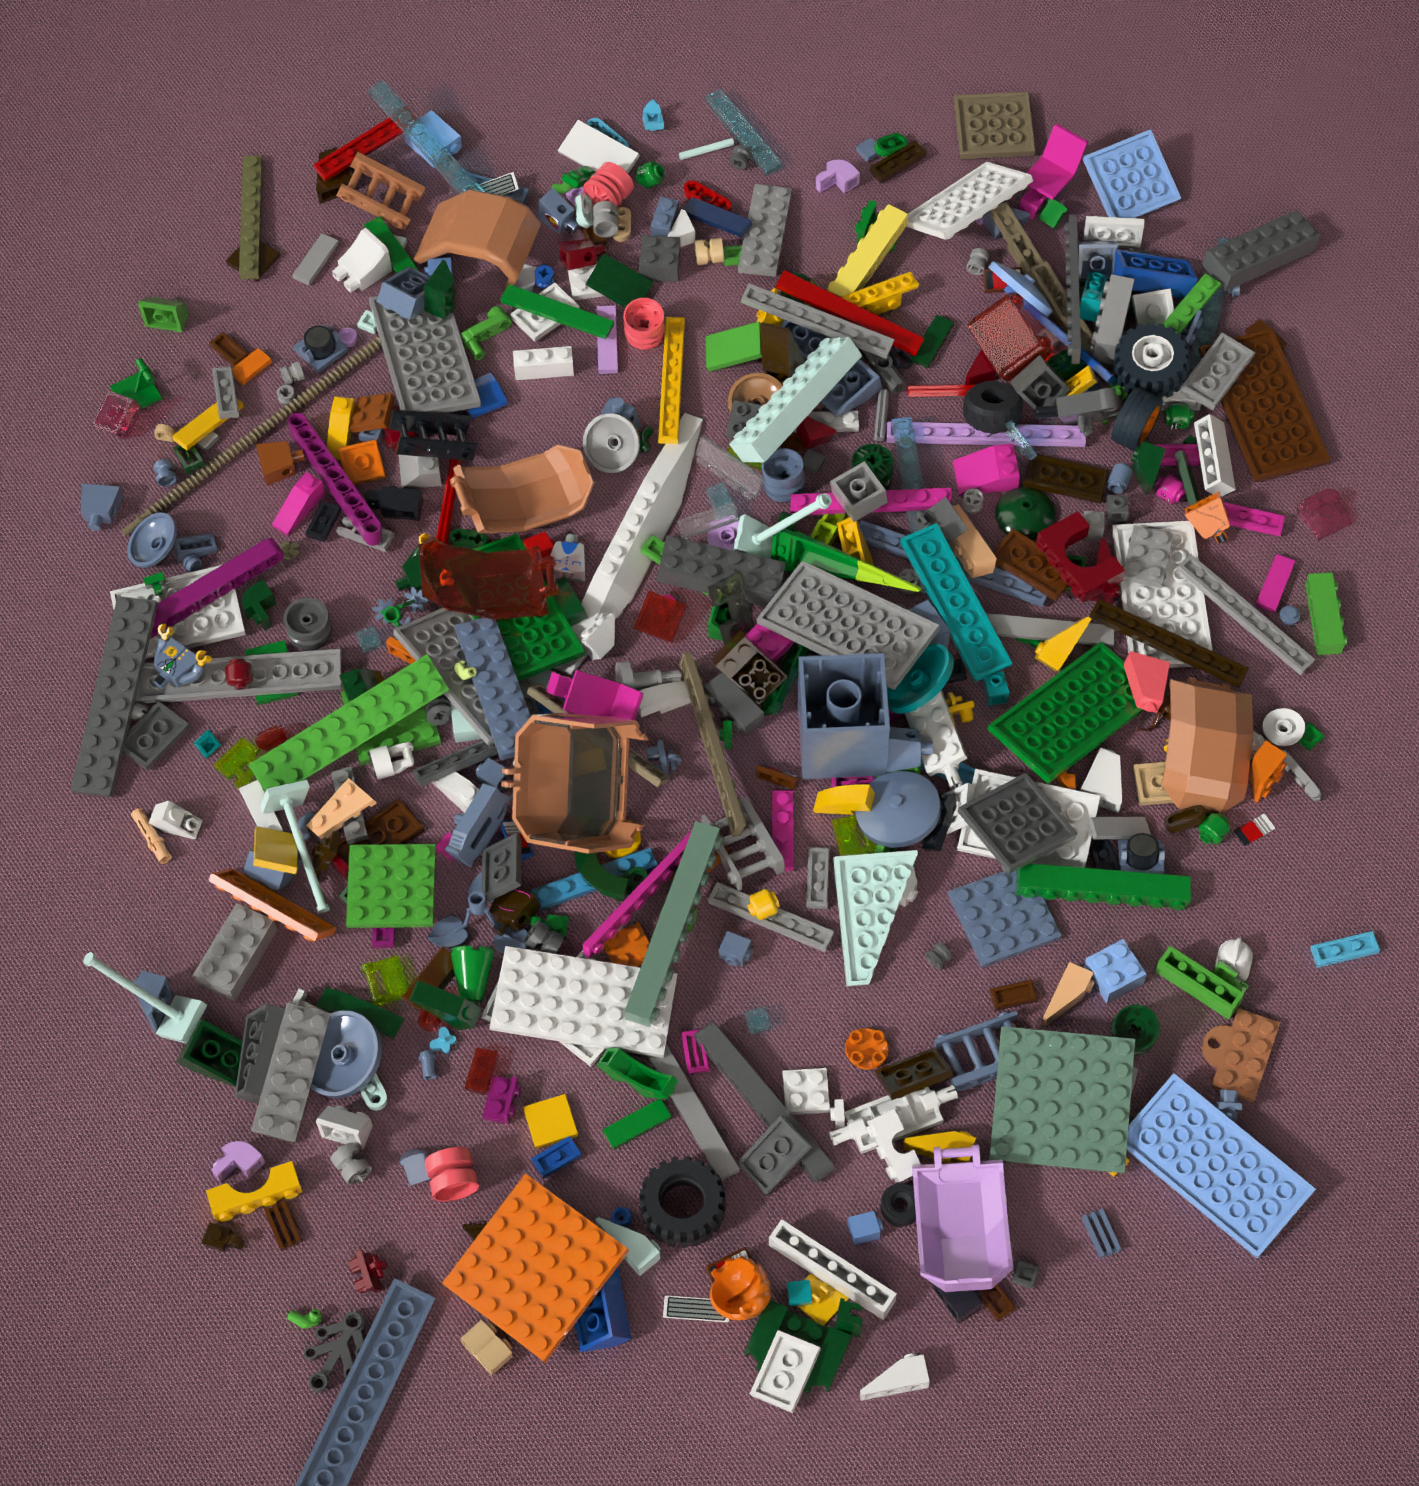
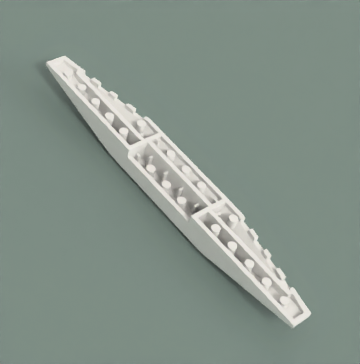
M684 413L679 423L678 444H665L644 478L581 603L588 618L571 627L578 640L585 629L591 628L595 624L594 620L600 614L613 613L615 619H618L623 613V609L635 597L653 561L642 554L641 549L652 535L662 541L664 540L681 507L703 419ZM585 652V656L553 669L573 675L575 670L586 659L587 653Z

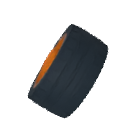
M1136 387L1126 399L1117 416L1111 433V439L1117 444L1119 443V445L1133 451L1136 446L1141 445L1142 441L1146 442L1160 415L1163 399L1147 390Z

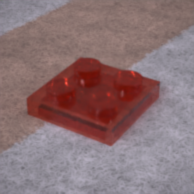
M648 591L633 628L672 644L687 605Z

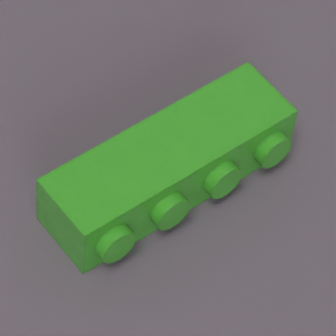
M1333 572L1308 574L1305 588L1317 655L1342 654L1344 646L1347 645V635L1343 633L1342 629L1344 627V618L1340 616L1339 612L1341 600L1336 595L1338 591L1337 580H1334Z
M1169 946L1158 961L1155 971L1157 974L1228 1020H1230L1240 1006L1244 997L1243 992L1172 946Z

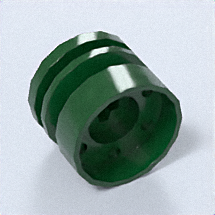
M872 443L858 448L852 456L851 469L865 461L884 489L889 490L892 484L894 463L890 451L879 444Z
M1138 1004L1128 1005L1121 1009L1114 1018L1111 1035L1112 1037L1135 1039L1134 1056L1143 1055L1150 1051L1157 1041L1160 1030L1159 1021L1155 1013L1146 1006ZM1132 1027L1135 1030H1140L1137 1037L1134 1034H1130Z

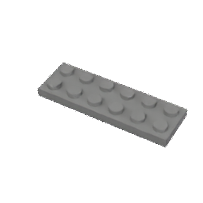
M754 185L748 219L752 221L753 225L744 235L738 273L776 277L792 188Z
M289 1002L286 1004L251 1128L252 1132L295 1143L330 1014Z

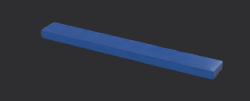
M1009 285L1006 286L1004 291L1067 347L1068 344H1071V342H1067V334ZM1081 347L1080 358L1104 380L1115 386L1117 378Z

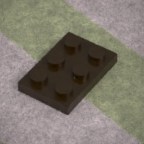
M935 1047L874 1070L876 1078L891 1100L902 1098L907 1094L953 1077L952 1070Z

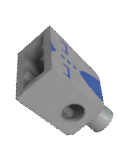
M568 534L565 542H555L546 566L548 579L559 580L565 576L568 581L586 582L584 544L577 543L578 537L576 535Z

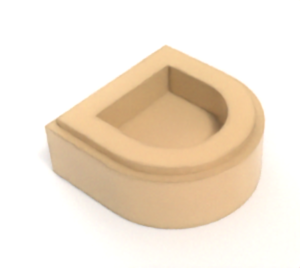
M158 424L154 431L156 439L175 443L173 440L175 430L168 425Z

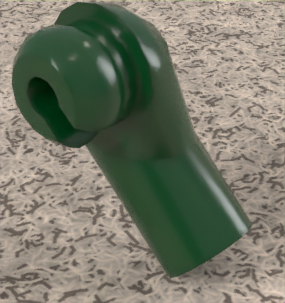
M646 426L638 434L640 439L639 450L642 453H646L651 449V445L648 444V438L654 431L650 426Z

